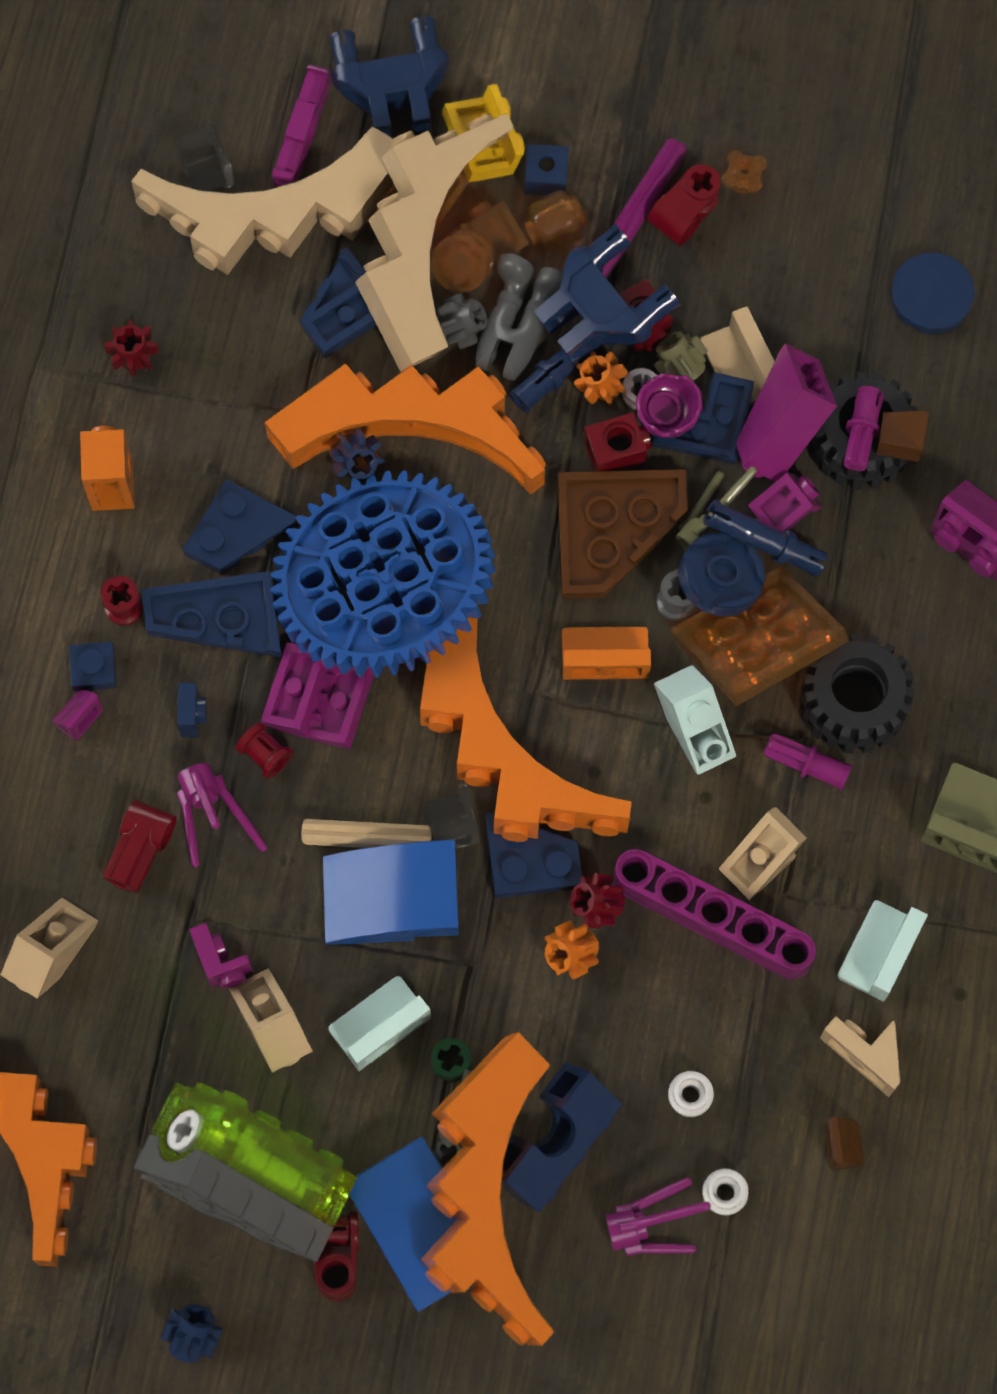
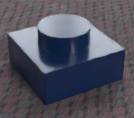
M113 642L69 645L71 687L73 691L117 688L115 646Z
M178 683L177 725L181 737H199V723H207V698L200 697L196 683Z

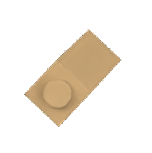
M64 898L59 899L17 934L1 976L15 984L22 991L38 999L61 978L95 929L98 920Z
M269 968L246 979L241 984L229 988L272 1072L282 1067L291 1066L298 1062L301 1057L313 1052L293 1009Z

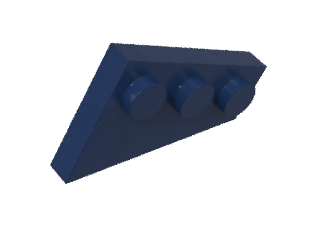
M270 571L141 589L147 634L149 636L282 658L276 611L273 606L274 597L270 591L272 587Z

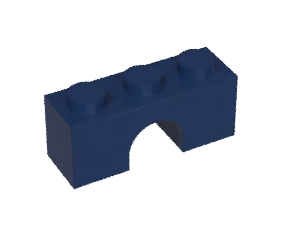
M568 1062L564 1063L539 1096L552 1113V1126L548 1135L541 1142L533 1145L511 1133L503 1159L501 1187L515 1200L538 1213L555 1197L559 1186L573 1168L582 1162L586 1151L599 1134L609 1127L613 1116L623 1105L590 1072Z

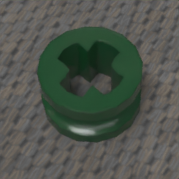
M455 1038L443 1039L433 1048L431 1054L432 1069L440 1079L448 1082L459 1081L463 1078L464 1071L466 1069L470 1070L472 1062L471 1053L467 1045L461 1040ZM452 1049L458 1050L460 1052L458 1055L459 1059L464 1060L463 1065H454L451 1071L443 1069L444 1061L438 1060L441 1053L448 1055Z

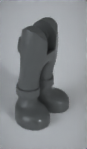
M505 253L500 256L496 265L497 272L504 282V290L500 291L496 300L497 304L487 319V326L482 330L476 350L475 367L479 366L481 370L488 372L496 358L500 344L512 347L507 357L503 378L514 381L531 360L542 334L543 325L534 313V310L560 289L563 272L549 267L542 268L539 271L534 284L532 298L525 307V313L517 329H512L517 312L523 303L522 298L529 289L535 272L531 263L515 254Z

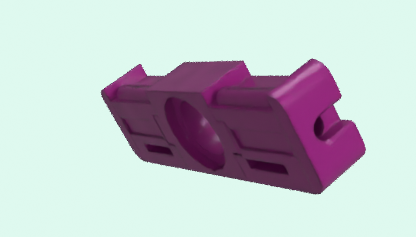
M308 65L307 67L308 71L299 98L296 100L285 132V140L276 166L273 168L274 188L298 182L329 92V69Z

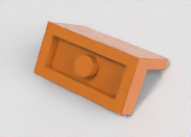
M646 627L563 628V680L649 679L651 649H649L648 629Z

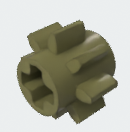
M680 331L674 332L658 344L656 356L659 361L654 366L659 374H685L692 380H695L705 370L704 362L706 360L703 355L708 350L697 335L691 338L688 333L684 335Z

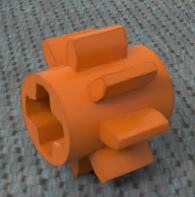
M592 351L591 356L583 364L577 363L576 366L580 370L581 378L575 380L574 385L580 392H585L584 397L590 404L593 405L597 399H600L611 405L612 399L617 397L619 393L627 391L623 386L622 378L628 376L629 372L623 364H618V359L613 352L610 351L603 357Z
M570 920L556 926L555 932L544 938L547 942L545 947L546 961L556 971L557 975L569 971L571 978L576 979L587 974L588 968L599 963L596 957L599 950V942L586 924L575 928Z

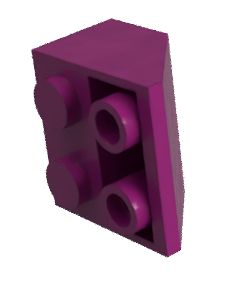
M965 480L942 500L930 533L934 535L935 541L943 549L949 552L956 551L966 558L976 573L985 578L992 577L997 581V502Z

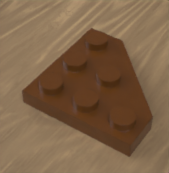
M686 469L558 472L562 599L605 598L687 516Z

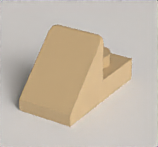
M774 807L763 816L719 867V870L750 900L796 858L794 852L807 838L777 807Z
M836 1016L824 1029L820 1039L889 1097L900 1084L895 1021L893 1020L870 1046L865 1041L867 1035L858 1025L848 1019L842 1022Z

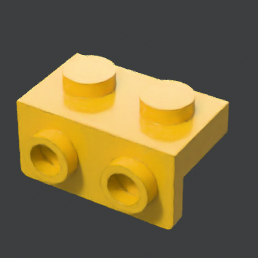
M497 84L488 85L483 97L446 103L441 112L448 131L455 130L457 135L469 131L468 124L490 113L493 119L506 113L509 119L511 116L509 103L505 97L501 96ZM513 129L501 140L472 158L463 168L468 183L514 174L521 157L524 155L522 136Z

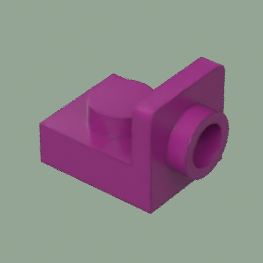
M792 473L783 475L748 505L760 522L781 532L791 529L810 512H817L822 508L821 503L816 498L820 495V492L814 483L806 475L799 477L797 474Z
M206 923L189 929L211 988L220 985L221 989L234 987L246 980V974L253 972L247 955L221 964V960L229 958L220 933L211 935Z

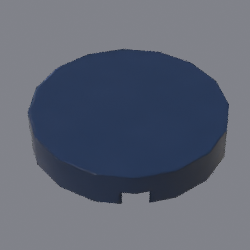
M936 252L918 254L906 260L896 271L890 290L893 310L899 320L908 326L910 324L912 327L917 328L918 332L925 334H942L959 327L965 320L966 316L970 313L975 291L973 279L965 266L953 257Z
M708 533L695 539L681 557L678 570L681 588L689 601L702 611L719 617L736 616L749 610L761 595L766 579L763 561L756 550L748 543L744 542L742 544L731 535L725 533Z

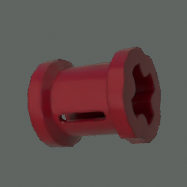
M123 575L109 578L100 590L102 603L108 619L120 626L135 623L143 612V601L137 591L136 583L131 578ZM126 596H129L130 599L128 603L123 601ZM115 599L120 600L117 606L114 603Z
M262 721L254 724L240 738L235 747V750L240 755L246 754L263 770L262 776L267 780L276 776L287 765L294 754L293 749L289 746L283 747L267 732V725Z

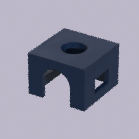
M527 144L525 195L566 197L569 147ZM543 159H551L555 163V167L553 170L546 172L539 168V162Z

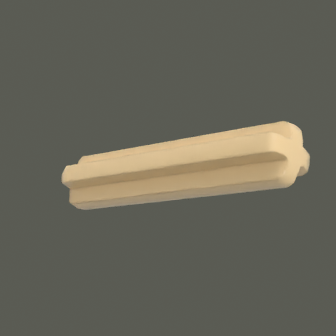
M305 819L302 824L301 839L305 845L371 848L432 841V829L428 825Z

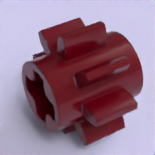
M129 320L128 325L119 329L112 327L113 342L104 343L106 354L113 356L111 359L113 369L118 370L123 367L129 370L131 376H134L136 371L144 367L150 370L152 368L149 359L150 355L159 353L157 342L150 341L152 338L151 328L146 326L141 330L139 327L134 326L132 320ZM134 345L133 351H129L130 346Z
M595 873L593 877L581 876L580 883L571 892L570 905L573 911L572 914L573 916L584 917L583 925L586 924L588 928L600 929L602 925L614 926L615 918L619 917L624 910L625 897L622 891L623 887L611 885L612 875Z

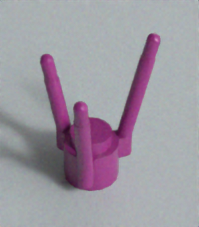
M195 764L178 774L177 778L182 789L176 794L182 806L188 852L192 867L197 868L199 866V856L191 804L196 809L204 808L211 827L218 829L220 823L213 806L219 799L217 794L224 800L258 849L262 852L267 850V845L260 837L258 831L228 791L222 775L214 776L210 764Z
M684 1178L632 1203L616 1206V1213L606 1215L613 1250L625 1248L626 1256L641 1253L693 1254L696 1252V1246L692 1244L640 1243V1240L648 1239L646 1227L708 1211L711 1208V1204L705 1201L645 1217L642 1211L637 1212L689 1187L692 1184V1180Z

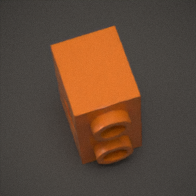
M97 426L91 431L80 432L81 480L92 511L135 509L133 459L124 429H116L113 426Z

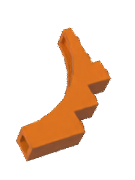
M344 364L264 422L267 439L292 469L321 452L335 448L339 440V433L343 435L354 433L356 427H358L364 433L365 438L371 435L375 437L420 436L453 443L482 455L507 471L530 494L541 488L545 482L544 468L546 463L534 447L526 448L518 438L519 432L514 423L506 415L502 416L505 414L504 396H506V391L495 376L490 375L487 377L479 366L440 394V390L434 380L426 373L421 376L413 365L374 392L372 385L361 372L354 374L347 364Z
M467 617L472 630L466 632L458 629L456 631L460 641L458 644L446 640L443 642L446 654L441 655L434 649L429 652L431 663L426 666L420 706L421 726H428L430 730L438 733H451L454 730H461L457 759V779L465 780V783L475 787H488L491 784H499L494 816V834H500L504 839L513 842H524L528 838L538 839L540 823H546L550 828L560 831H570L575 827L592 829L594 833L601 836H616L619 833H628L631 801L599 795L565 781L538 763L512 738L494 711L482 682L477 655L478 618Z
M517 1032L505 1036L432 1112V1115L440 1122L437 1125L440 1133L452 1144L458 1145L460 1143L463 1147L426 1185L434 1194L431 1201L436 1208L448 1218L455 1216L457 1220L420 1260L429 1268L425 1274L438 1289L445 1293L448 1290L452 1293L465 1292L472 1286L474 1289L470 1294L473 1299L486 1311L491 1312L494 1309L506 1322L502 1326L504 1331L515 1342L522 1346L525 1343L533 1346H542L554 1331L531 1303L514 1270L504 1236L500 1202L503 1159L512 1126L529 1092L550 1066L534 1047Z
M0 1072V1134L13 1152L27 1186L33 1218V1261L39 1266L57 1267L58 1256H65L68 1246V1228H62L64 1209H71L74 1195V1183L67 1182L68 1176L86 1177L87 1165H94L96 1161L97 1138H91V1131L85 1124L38 1121L39 1116L46 1115L48 1107V1089L42 1088V1081L37 1075Z

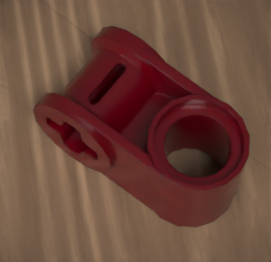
M704 164L695 165L688 169L673 188L656 202L647 216V222L678 247L685 244L694 234L700 223L717 205L718 191L720 190L721 183L719 173L713 167Z
M358 1210L350 1211L349 1215L320 1216L318 1218L333 1227V1230L318 1261H314V1276L321 1295L332 1302L346 1301L353 1296L357 1289V1252H359ZM336 1267L343 1268L349 1273L347 1283L337 1289L326 1286L323 1281L327 1271Z

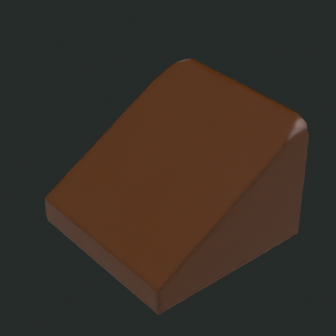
M831 1117L824 1126L829 1168L831 1167L832 1170L863 1166L864 1157L858 1122L841 1117Z

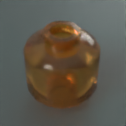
M557 190L532 202L529 206L530 220L524 222L532 243L536 245L542 242L543 246L550 252L558 251L582 239L584 236V226L589 224L576 194L569 196L564 190Z

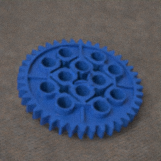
M386 471L380 482H377L373 474L367 478L365 485H361L358 479L352 478L351 489L348 491L342 485H336V497L332 498L326 493L321 494L324 503L321 507L309 503L307 506L311 516L308 518L297 515L296 520L300 529L287 528L286 533L291 542L279 543L278 547L283 556L274 557L273 562L278 570L270 575L275 586L270 588V591L275 599L273 606L278 614V619L290 640L296 643L301 653L308 652L311 660L315 663L321 659L328 670L337 665L343 675L353 666L357 676L362 677L367 668L370 667L376 678L380 676L384 666H388L392 675H397L400 663H404L412 671L415 666V658L418 657L426 664L431 663L429 653L431 650L434 649L437 653L444 655L446 651L443 642L447 640L458 644L460 641L456 631L458 629L466 632L472 630L467 617L480 618L481 613L477 604H487L489 601L485 590L493 588L494 585L490 575L496 571L492 559L495 558V553L491 546V537L482 516L478 515L473 503H467L463 493L456 495L450 484L442 488L436 477L427 484L423 474L419 473L411 482L407 471H402L397 481H394L390 471ZM438 525L434 529L427 530L432 526ZM410 535H414L422 552L425 551L424 554L433 572L428 571L421 555L418 556L417 549ZM398 545L397 547L389 550V548H391L392 546ZM455 557L451 561L444 562L448 558ZM360 564L356 568L350 569L352 566ZM334 573H337L344 589L348 590L346 593L355 609L353 612L348 607L343 595H340L341 590L333 576ZM416 576L411 581L405 582L408 578ZM321 583L319 586L312 588L314 585ZM377 596L373 600L366 601L370 597ZM403 603L402 606L397 608L395 607L397 604ZM433 609L431 612L421 615L425 610ZM338 615L333 620L327 621L332 616ZM394 628L391 632L382 634L384 631Z

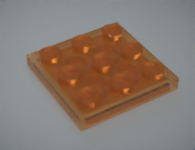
M781 566L765 574L766 579L761 595L749 610L736 616L721 617L701 611L671 628L678 645L735 706L755 697L760 692L849 642L845 628Z

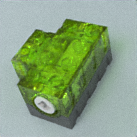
M199 1082L196 1083L194 1088L175 1083L151 1131L154 1135H149L133 1167L142 1173L140 1178L206 1216L229 1223L263 1243L317 1262L333 1230L331 1225L335 1226L358 1178L342 1168L345 1160L323 1149H320L317 1153V1151L311 1148L313 1144L311 1139L293 1130H288L286 1134L283 1130L279 1129L282 1123L280 1120L259 1110H256L254 1114L247 1109L249 1102L232 1092L224 1090L221 1094L217 1090Z

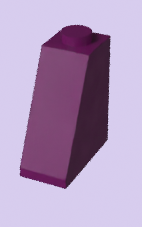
M786 343L780 349L736 441L743 468L747 471L752 466L756 467L757 473L754 475L755 477L762 478L764 476L776 482L785 475L837 407L819 359Z

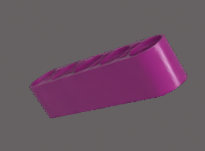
M638 849L628 850L617 859L614 871V885L623 887L624 897L783 978L790 980L799 979L809 971L815 958L816 949L811 937L804 932L645 851ZM635 865L642 868L646 873V878L636 883L628 881L622 874V871L628 866ZM668 886H677L684 891L686 898L679 903H672L664 898L662 891ZM708 906L719 907L723 910L725 919L720 923L708 922L703 917L702 910ZM748 926L758 927L763 931L765 940L759 944L749 943L744 939L742 930ZM789 946L798 947L804 953L805 961L801 964H791L784 959L782 950Z

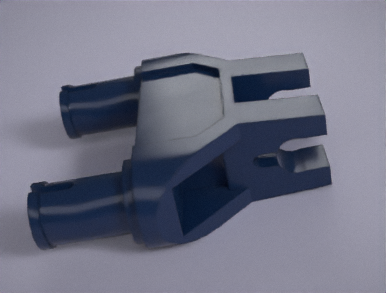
M424 16L425 32L422 29L420 17H416L409 24L416 53L360 62L355 41L356 36L353 31L344 30L345 46L342 45L340 31L332 33L329 37L335 61V67L331 73L333 85L346 99L370 115L374 128L391 138L389 111L406 108L410 110L415 136L426 131L431 133L428 101L442 81L449 65L448 53L439 46L435 27L436 22L432 16Z
M615 223L587 247L577 245L569 252L560 289L534 310V313L550 335L577 315L582 318V321L558 340V343L574 364L602 344L631 345L646 341L651 337L650 333L653 332L651 327L675 308L681 306L677 297L672 291H669L670 289L665 283L638 306H628L604 277L602 267L625 248L631 246L628 238Z

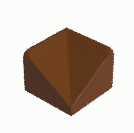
M884 412L876 454L919 462L923 451L929 412Z

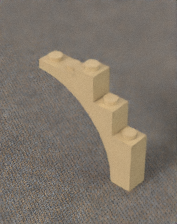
M490 113L469 123V131L457 135L455 130H451L434 140L429 131L414 136L412 131H408L391 140L392 148L381 157L398 193L378 202L379 210L368 220L386 255L363 266L366 273L356 280L355 283L400 372H403L411 365L415 366L436 356L448 347L436 316L430 286V248L436 218L449 188L465 165L479 152L498 142L514 129L507 113L495 119L492 118Z
M372 126L350 151L327 168L298 182L266 191L236 194L199 191L169 183L143 169H140L131 182L135 201L142 210L153 216L158 213L168 219L176 231L184 236H190L194 257L201 265L210 270L217 268L228 275L256 237L258 242L268 251L273 253L280 251L291 258L318 220L321 226L335 236L342 234L353 241L378 207L377 203L385 198L394 185L381 159L392 148L390 141L393 138Z

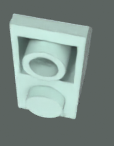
M693 665L654 683L666 719L697 775L736 757L713 686Z

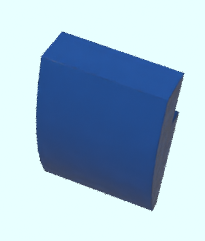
M455 840L386 845L323 856L326 945L415 941L414 937L459 935Z
M422 1136L342 1183L410 1302L418 1312L451 1293L450 1290L446 1293L441 1291L428 1279L425 1273L429 1268L420 1259L457 1220L455 1216L452 1218L445 1216L431 1201L434 1194L426 1185L442 1168Z

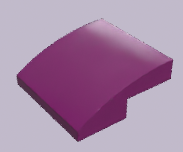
M287 642L261 721L271 728L295 736L350 750L374 674L370 667L367 668L362 677L357 676L353 666L345 675L341 674L337 665L328 670L321 659L315 663L311 660L308 652L301 653L296 644Z

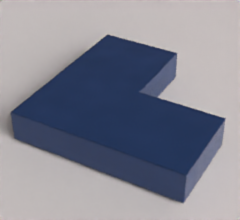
M713 372L704 412H701L695 426L683 435L675 438L654 436L653 447L736 464L738 456L736 441L745 425L754 381Z

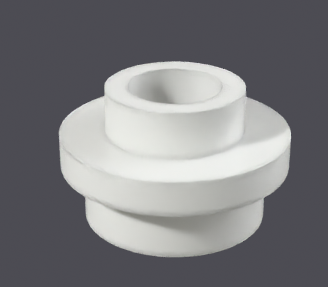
M687 1071L677 1075L672 1080L668 1090V1099L672 1108L680 1115L686 1117H696L705 1113L711 1106L714 1097L711 1082L703 1074L695 1071ZM692 1087L698 1091L699 1099L695 1102H687L682 1096V1091L685 1088Z
M716 1170L707 1177L703 1185L702 1194L704 1202H709L711 1204L710 1210L716 1214H735L744 1207L748 1199V1185L745 1179L734 1170ZM721 1185L730 1186L734 1193L733 1198L728 1201L721 1200L717 1196V1188Z

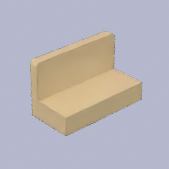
M748 306L732 312L728 327L705 335L700 340L708 350L705 356L713 372L754 381L749 404L751 406L755 404L775 361Z

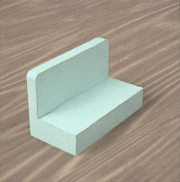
M879 900L874 901L837 974L838 979L884 1002L928 914L914 907H911L908 914H905Z
M396 976L329 1026V1032L357 1070L361 1071L431 1019V1012L420 995L416 997L400 976Z

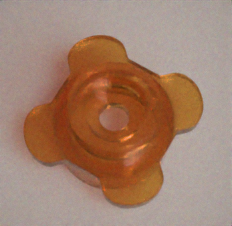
M739 150L731 151L727 156L728 170L722 175L723 184L739 193L758 192L762 188L761 173L767 168L766 159L761 155L751 157L743 155ZM747 169L748 173L742 174L741 170Z

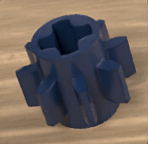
M356 427L354 433L346 435L339 433L336 448L329 449L328 451L333 460L337 461L332 467L336 474L342 477L348 473L351 481L352 478L359 480L368 478L372 474L375 476L374 472L377 469V465L385 461L380 452L376 451L381 445L374 435L365 438L364 433L358 427Z
M189 1304L182 1311L175 1308L172 1309L162 1332L161 1340L170 1342L169 1351L173 1357L182 1362L193 1363L200 1360L202 1355L209 1359L212 1357L223 1329L220 1326L214 1325V1314L208 1308L198 1304Z

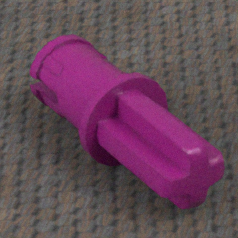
M861 386L856 391L853 415L851 420H848L846 423V431L850 435L844 466L849 470L865 471L872 440L880 434L878 418L884 393L882 391L879 392V389L876 387Z
M777 733L772 734L764 751L766 758L801 772L800 777L804 778L805 775L811 776L835 786L841 791L853 766L816 751L818 747L816 745L809 748Z

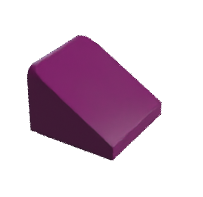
M79 690L53 719L54 725L74 741L79 740L103 712L99 696L91 691Z

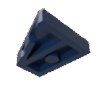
M347 247L340 252L338 263L329 278L324 279L318 289L316 300L308 306L300 320L301 328L324 358L332 355L377 325L355 283L366 271Z
M226 479L183 548V552L190 559L222 575L236 566L244 556L253 555L266 547V542L287 528H295L298 522L295 515Z
M485 813L495 899L573 890L580 883L582 871L577 841L539 829L538 839L528 838L524 842L509 841L500 834H494L495 813Z

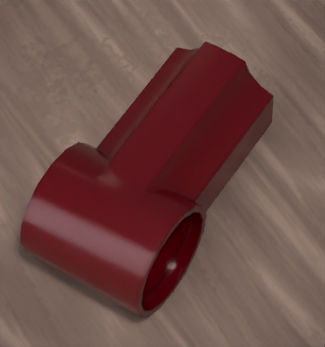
M134 799L123 818L120 827L121 837L102 875L104 880L120 889L138 894L158 851L162 852L170 841L177 816Z

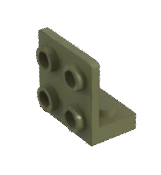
M953 763L920 842L997 873V779L961 764Z

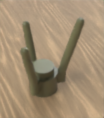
M754 466L750 467L723 496L720 502L728 506L757 473V468ZM718 471L687 519L678 527L680 532L676 535V539L685 550L688 549L695 539L708 533H721V531L713 527L704 525V514L701 515L723 479L724 473L722 471Z

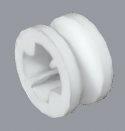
M637 368L630 371L629 375L625 377L623 386L627 391L622 393L626 405L631 409L636 410L637 396L633 394L634 384L641 382L642 387L644 383L657 376L653 371L646 368Z

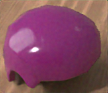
M662 373L653 377L652 380L647 381L641 387L636 399L637 419L650 434L662 438L679 437L692 429L703 408L700 389L685 374L671 375Z

